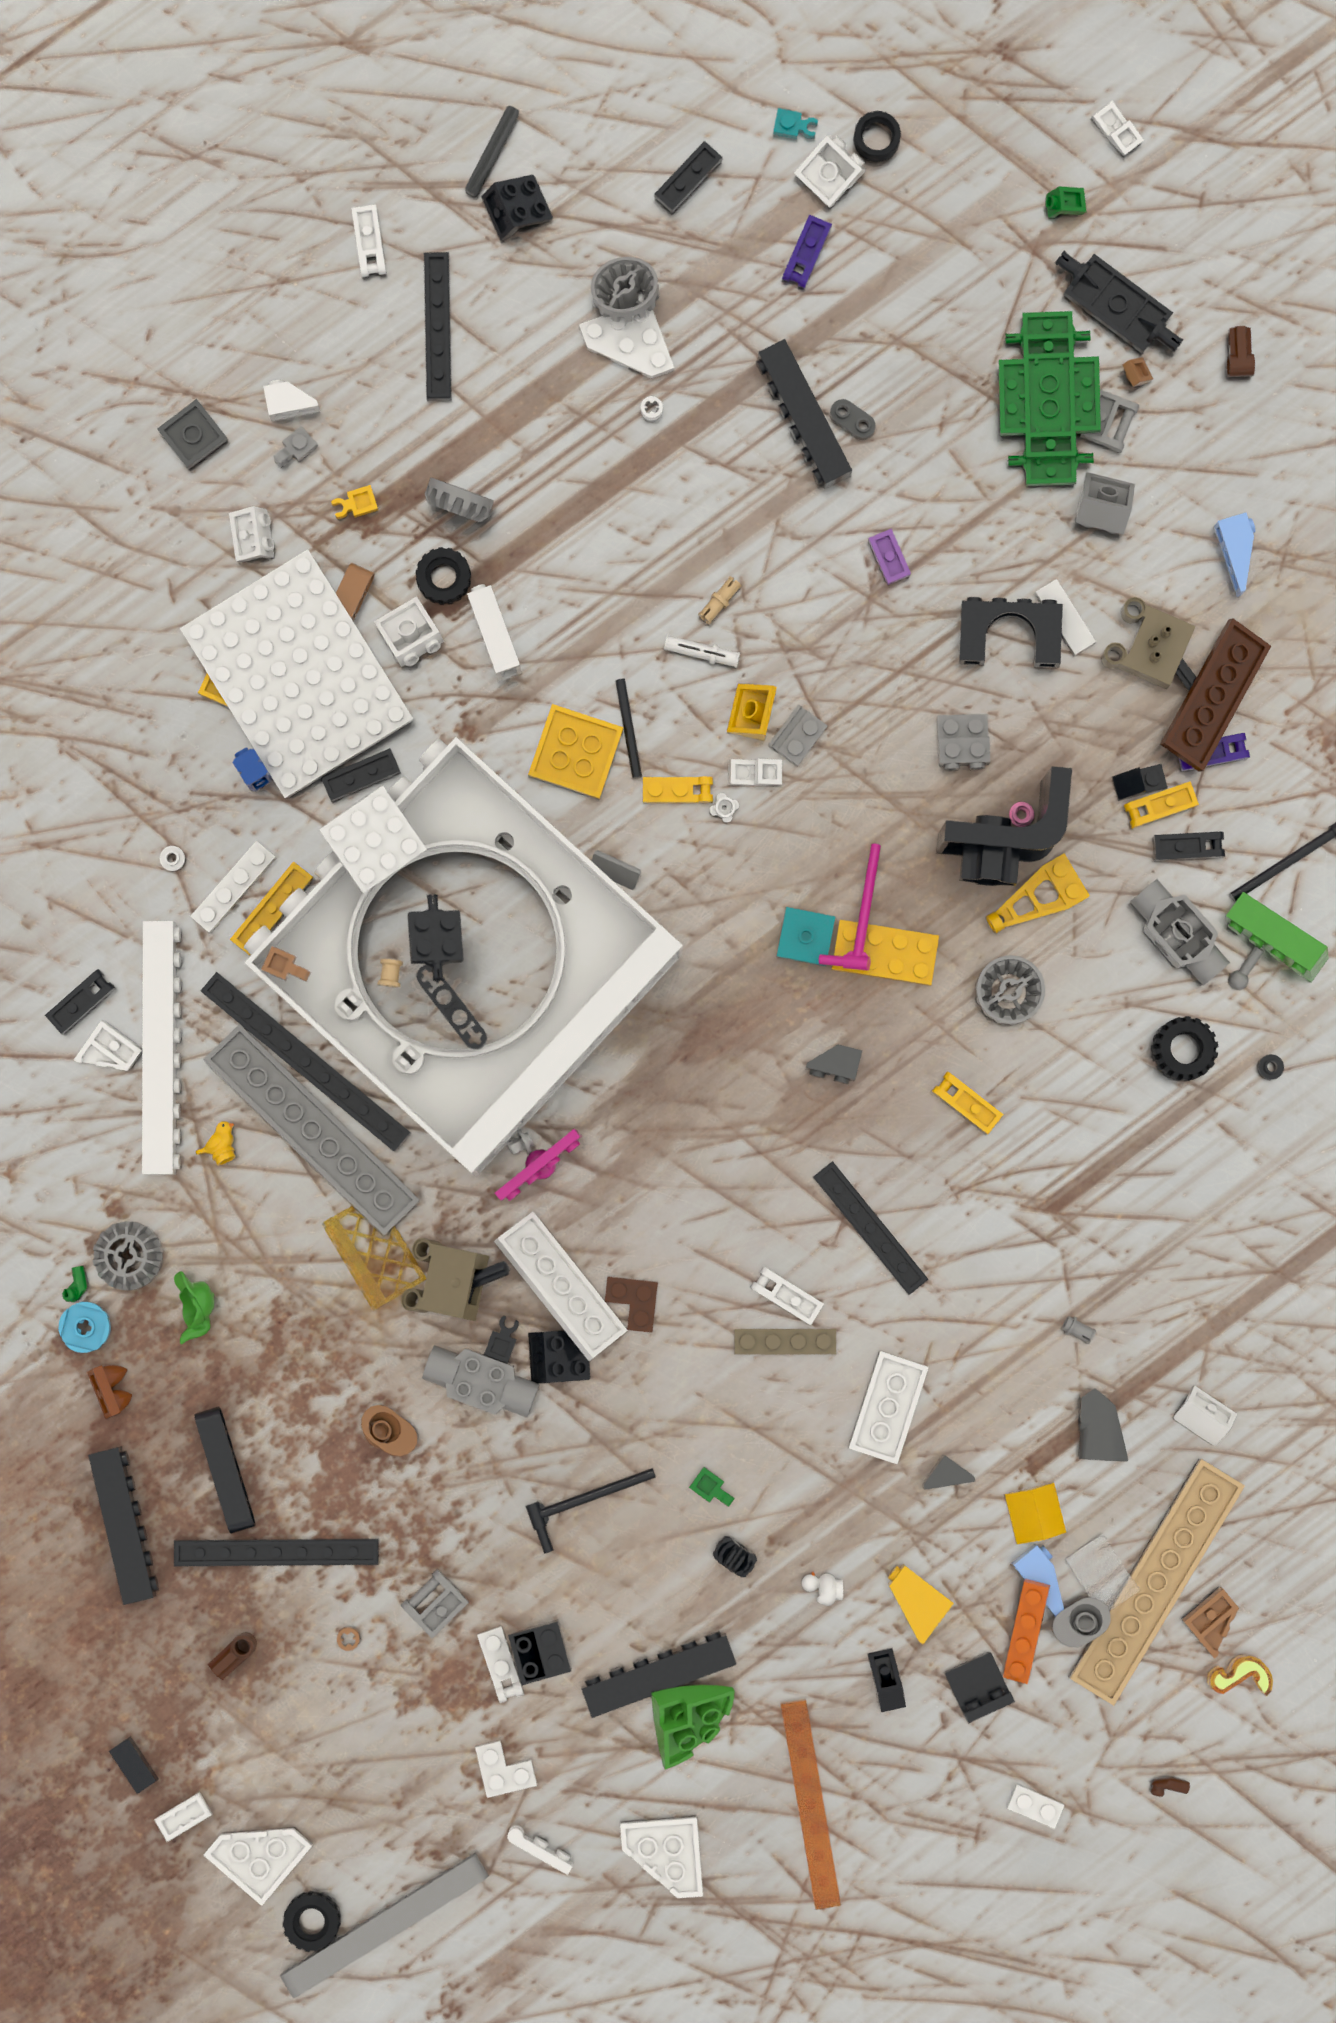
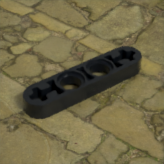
M422 966L417 972V981L466 1046L473 1050L483 1048L487 1042V1034L445 978L442 980L444 985L437 987L433 993L429 992V989H432L433 986L429 981L423 982L422 979L424 978V971L432 972V966ZM441 990H447L451 993L452 998L448 1004H440L437 1001V994ZM458 1010H462L467 1014V1021L462 1025H457L452 1020L453 1014ZM472 1021L475 1023V1026L471 1027L474 1033H482L480 1037L481 1043L478 1045L475 1042L469 1043L471 1036L467 1031L464 1034L460 1032V1030L467 1028Z

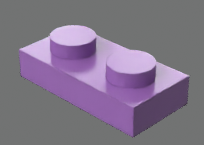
M892 528L868 538L887 585L911 576Z

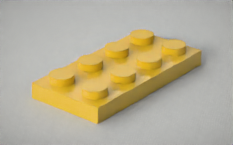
M839 920L834 951L835 956H844L854 950L858 922ZM868 924L864 952L871 959L870 969H846L843 966L832 965L831 970L931 986L939 935Z

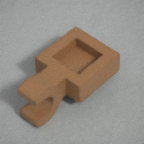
M273 946L261 969L285 981L289 974L307 982L311 973L309 970L294 964L296 956Z

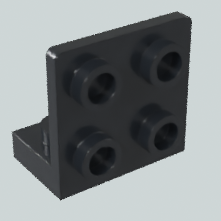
M534 175L494 182L481 196L501 241L509 239L521 227L548 222L553 218Z
M565 1330L528 1333L531 1381L535 1383H555L590 1379L588 1359Z
M990 1652L945 1673L968 1724L1015 1702Z

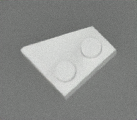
M102 1020L74 1058V1061L128 1071L141 1055L142 1048Z

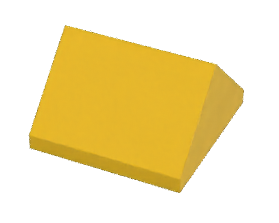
M738 684L727 732L765 741L777 687L772 685Z
M1054 1482L1004 1494L1016 1544L1042 1541L1066 1533Z

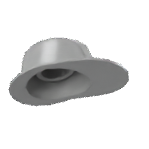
M1096 1598L1081 1599L1062 1610L1055 1617L1053 1622L1055 1637L1068 1647L1078 1648L1101 1636L1108 1629L1111 1622L1110 1611L1101 1600Z

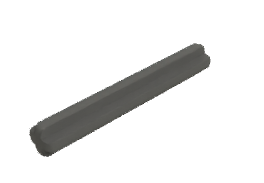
M507 106L465 187V191L472 196L478 195L519 116V110L515 107Z

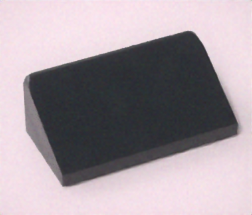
M131 1736L109 1751L137 1794L159 1779Z

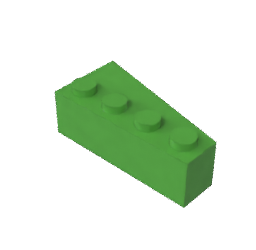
M1245 892L1241 894L1226 915L1227 923H1229L1228 927L1237 934L1243 933L1252 944L1259 948H1264L1276 960L1283 962L1311 983L1329 959L1328 947Z

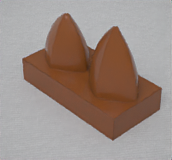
M101 1365L87 1372L105 1419L121 1413L132 1398V1394L126 1391H112L111 1389L124 1378L127 1368L116 1365L102 1367Z

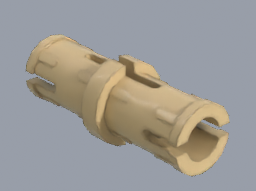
M729 576L718 592H713L711 595L712 599L698 613V616L703 621L707 620V624H711L719 612L729 606V600L742 587L737 580L733 581V577Z

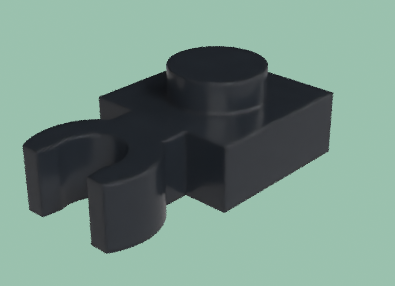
M502 1316L499 1322L501 1331L500 1333L492 1331L484 1355L508 1364L517 1340L511 1338L510 1335L517 1330L519 1321L515 1320L514 1326L507 1328L504 1325L506 1316Z

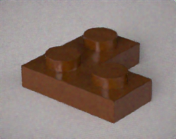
M607 1276L605 1302L630 1305L627 1330L652 1333L658 1282Z

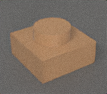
M1143 357L1131 359L1122 364L1126 377L1133 387L1147 384L1153 380Z

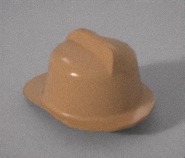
M382 1405L371 1406L364 1412L361 1418V1427L369 1444L382 1449L392 1456L408 1455L414 1450L417 1444V1434L409 1422L390 1408Z

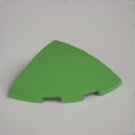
M693 1685L669 1688L651 1693L656 1736L665 1770L693 1757L694 1748L703 1742L709 1744L720 1731L719 1723L722 1718L731 1712L735 1692L733 1687Z

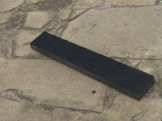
M449 252L424 253L427 401L452 400Z
M833 1161L813 1176L814 1180L908 1295L929 1280Z

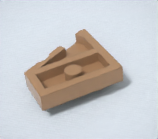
M1220 1587L1185 1616L1182 1621L1215 1659L1219 1654L1218 1649L1223 1637L1227 1636L1230 1622L1235 1618L1239 1607L1226 1591Z

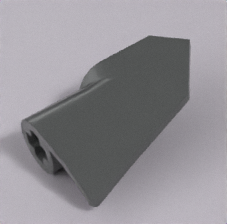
M1094 1388L1081 1398V1409H1079L1078 1431L1080 1432L1079 1459L1127 1462L1128 1456L1116 1406Z

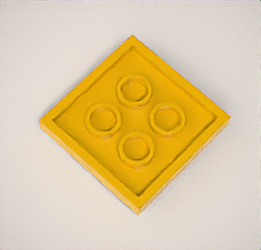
M552 704L528 776L600 800L624 728Z

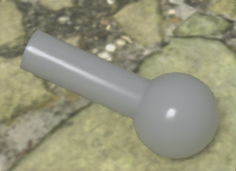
M1255 946L1240 970L1233 971L1230 974L1228 982L1233 989L1242 990L1248 985V974L1263 954V950Z

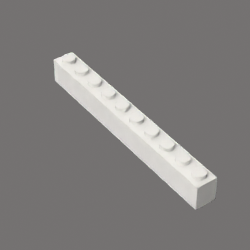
M143 921V1175H176V1169H180V1154H176V1144H180V1129H176V1119H180L181 1110L180 1104H176V1093H180L181 1084L180 1078H176V1068H180L181 1058L180 1053H176V1043H180L181 1032L180 1028H176V1018H180L181 1007L180 1003H176V993H180L181 981L180 977H176V967L181 965L180 952H176V942L181 940L180 927H176L174 921Z

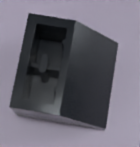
M559 1619L538 1624L508 1635L521 1686L571 1672L572 1667Z

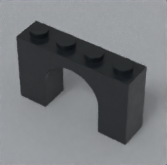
M968 597L967 601L962 600L959 664L984 665L986 633L995 621L1001 618L1015 617L1025 621L1034 633V667L1059 668L1061 664L1063 604H1057V600L1051 599L1042 600V603H1032L1031 599H1017V602H1007L1005 598H993L992 601H982L980 597Z

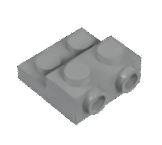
M988 714L937 716L939 767L945 766V770H959L960 766H970L972 770L985 769V765L990 764Z

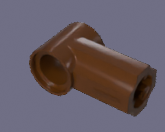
M1246 326L1229 328L1227 376H1254L1255 357L1252 354L1251 328Z
M247 1632L236 1636L230 1644L208 1663L211 1671L223 1681L255 1651L257 1646L256 1638ZM241 1639L246 1640L250 1645L249 1651H241L238 1648V1641Z

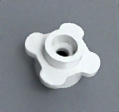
M719 793L716 796L715 804L710 807L709 811L711 815H717L722 818L723 822L728 823L732 820L734 811L739 808V803L726 797V794ZM723 805L726 806V810L722 809Z

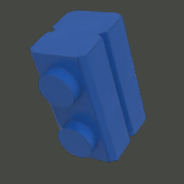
M244 748L234 755L236 758L232 763L251 792H256L272 782L273 778L254 749Z

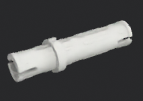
M667 635L664 646L666 651L708 660L710 664H715L716 662L737 668L740 658V652L722 649L716 644L710 646Z

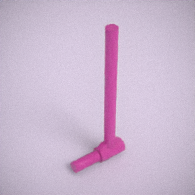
M871 844L854 950L844 956L820 954L819 964L843 966L846 969H870L871 959L864 952L881 845Z

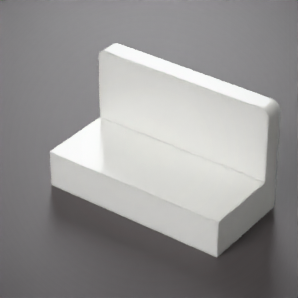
M1194 1386L1190 1390L1185 1403L1175 1413L1174 1420L1213 1446H1216L1231 1429L1237 1413Z

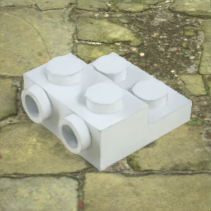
M826 135L794 172L829 207H832L843 193L850 189L866 171L862 166L865 163L864 160L856 153L850 155L844 149L847 144L837 135L834 138Z
M417 596L374 621L401 667L416 664L419 656L426 652L434 653L438 651L441 646L440 644L444 642L440 632Z

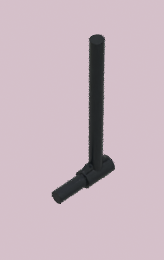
M653 1468L544 1507L539 1501L525 1506L533 1529L537 1532L544 1554L554 1551L545 1527L547 1526L549 1516L656 1478Z

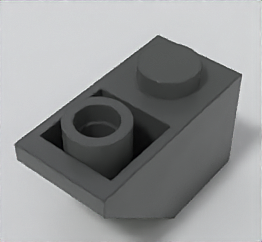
M838 1044L807 1062L805 1069L810 1070L809 1075L824 1078L826 1074L834 1076L835 1082L849 1084V1080L855 1081L863 1050Z

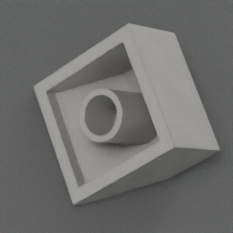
M1087 472L1075 523L1087 528L1094 527L1106 530L1112 534L1119 533L1124 535L1132 510L1135 484Z

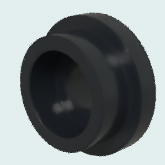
M1269 1054L1260 1060L1258 1069L1264 1078L1273 1080L1282 1075L1284 1063L1277 1055ZM1269 1062H1273L1276 1065L1275 1071L1271 1072L1268 1070L1267 1065Z

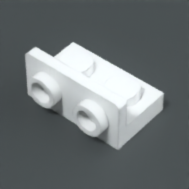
M252 506L229 513L236 562L243 563L261 557L274 558V541L271 538L270 531L271 519L267 509Z

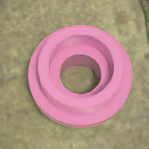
M1018 802L1011 807L1009 818L1012 819L1011 822L1015 826L1026 827L1034 819V810L1028 803ZM1024 811L1026 818L1019 819L1017 812Z

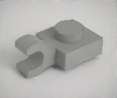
M300 426L282 441L286 448L281 449L273 456L275 458L274 461L280 468L293 457L300 462L316 449L318 445L306 430Z

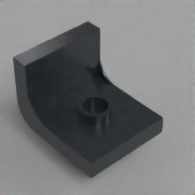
M1052 766L1041 780L1038 817L1035 824L1027 827H1011L1012 819L992 815L976 816V823L946 820L938 833L936 854L962 856L959 881L985 886H1016L1019 862H1035L1043 859L1063 838L1066 832L1072 768Z

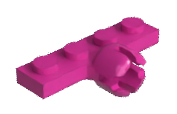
M573 1129L548 1150L539 1149L531 1152L525 1162L526 1168L495 1192L496 1196L500 1201L506 1198L508 1201H511L521 1193L519 1187L527 1182L528 1185H531L537 1179L549 1178L555 1172L557 1163L561 1160L558 1156L565 1150L570 1153L580 1145L578 1140L582 1135L577 1129Z

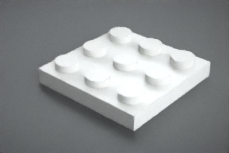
M383 785L318 829L362 893H365L427 850Z

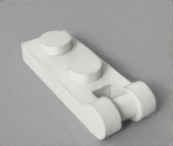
M376 204L351 208L362 278L369 277V274L379 273V275L386 274ZM376 257L377 263L367 264V258Z
M763 1266L760 1271L761 1276L757 1282H753L750 1288L811 1326L824 1303ZM770 1280L777 1283L772 1292L765 1288Z
M502 1626L477 1634L499 1702L508 1701L507 1698L515 1695L517 1697L523 1696V1687L521 1686ZM511 1678L513 1685L504 1688L502 1681Z
M513 1825L509 1829L508 1840L512 1844L566 1875L569 1874L573 1866V1862L570 1861V1855L559 1849L556 1852L547 1847L548 1843L535 1836L534 1839L528 1837L519 1825Z

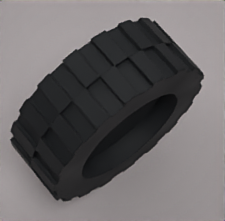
M438 547V549L429 550L430 552L424 554L421 561L418 562V568L415 573L420 592L430 602L434 604L439 603V605H450L455 601L461 600V597L467 594V589L471 585V571L467 560L461 556L460 552L454 551L452 548ZM440 564H447L455 570V582L448 588H439L432 582V571Z
M309 1891L308 1893L300 1894L291 1901L284 1912V1920L282 1922L285 1937L287 1936L291 1945L293 1944L297 1949L305 1950V1952L320 1951L321 1948H326L333 1942L339 1931L341 1915L337 1909V1904L331 1900V1897L325 1896L321 1892ZM307 1909H316L324 1917V1927L316 1934H307L300 1928V1915Z

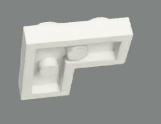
M501 1740L475 1747L487 1798L537 1786L532 1760L506 1765Z

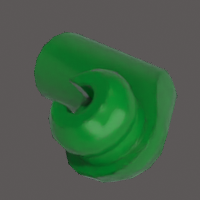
M84 1266L71 1268L74 1281L62 1293L65 1301L76 1302L87 1290L88 1285Z

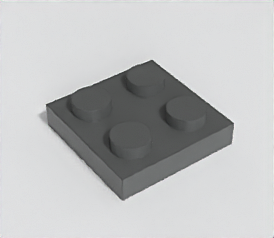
M197 399L157 428L188 470L228 440Z

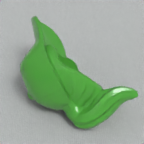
M179 1271L174 1276V1282L180 1290L179 1298L183 1303L182 1314L187 1325V1329L180 1337V1344H183L190 1339L205 1335L210 1330L209 1316L214 1308L215 1301L214 1293L206 1282L197 1281L191 1283L185 1274Z

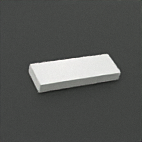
M1057 579L1035 592L1040 603H1042V600L1051 599L1057 600V604H1063L1062 638L1074 656L1096 643V640Z

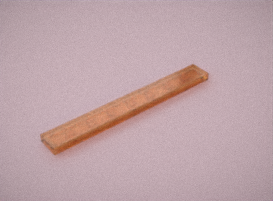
M806 1699L781 1703L815 1909L841 1906Z

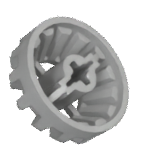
M620 257L608 261L596 271L591 282V292L595 307L599 309L603 317L611 316L614 322H619L621 317H625L626 322H632V316L638 315L640 319L645 317L646 310H653L656 306L655 301L660 297L655 270L646 261L635 257ZM640 289L644 293L643 302L638 301V291Z
M430 477L425 491L427 503L477 522H482L489 517L494 503L492 499Z
M1013 955L999 957L991 961L979 975L975 987L977 1003L984 1011V1014L997 1023L1014 1025L1031 1018L1043 1003L1045 983L1042 974L1032 962L1023 957ZM1012 974L1020 979L1008 978L1004 980L1002 975ZM998 978L1001 984L998 987L997 993L992 996V985ZM1020 984L1013 992L1014 996L1005 994L999 997L1007 989L1006 985L1012 987ZM1026 987V996L1020 1005L1017 999L1021 996L1022 988ZM1001 1001L1006 1003L1013 1002L1016 1008L1006 1009L997 1004Z
M125 1221L111 1225V1227L99 1235V1239L93 1247V1265L96 1267L98 1276L113 1288L121 1290L140 1289L151 1283L162 1267V1244L150 1228L140 1223ZM126 1238L125 1243L120 1245L116 1251L110 1250L115 1241ZM137 1242L142 1247L143 1258L140 1257V1251L136 1247ZM130 1249L129 1253L133 1255L132 1260L128 1259L125 1263L122 1253ZM108 1253L114 1255L115 1261L118 1264L117 1271L110 1265ZM139 1261L142 1262L137 1270L129 1273L131 1267L138 1264Z

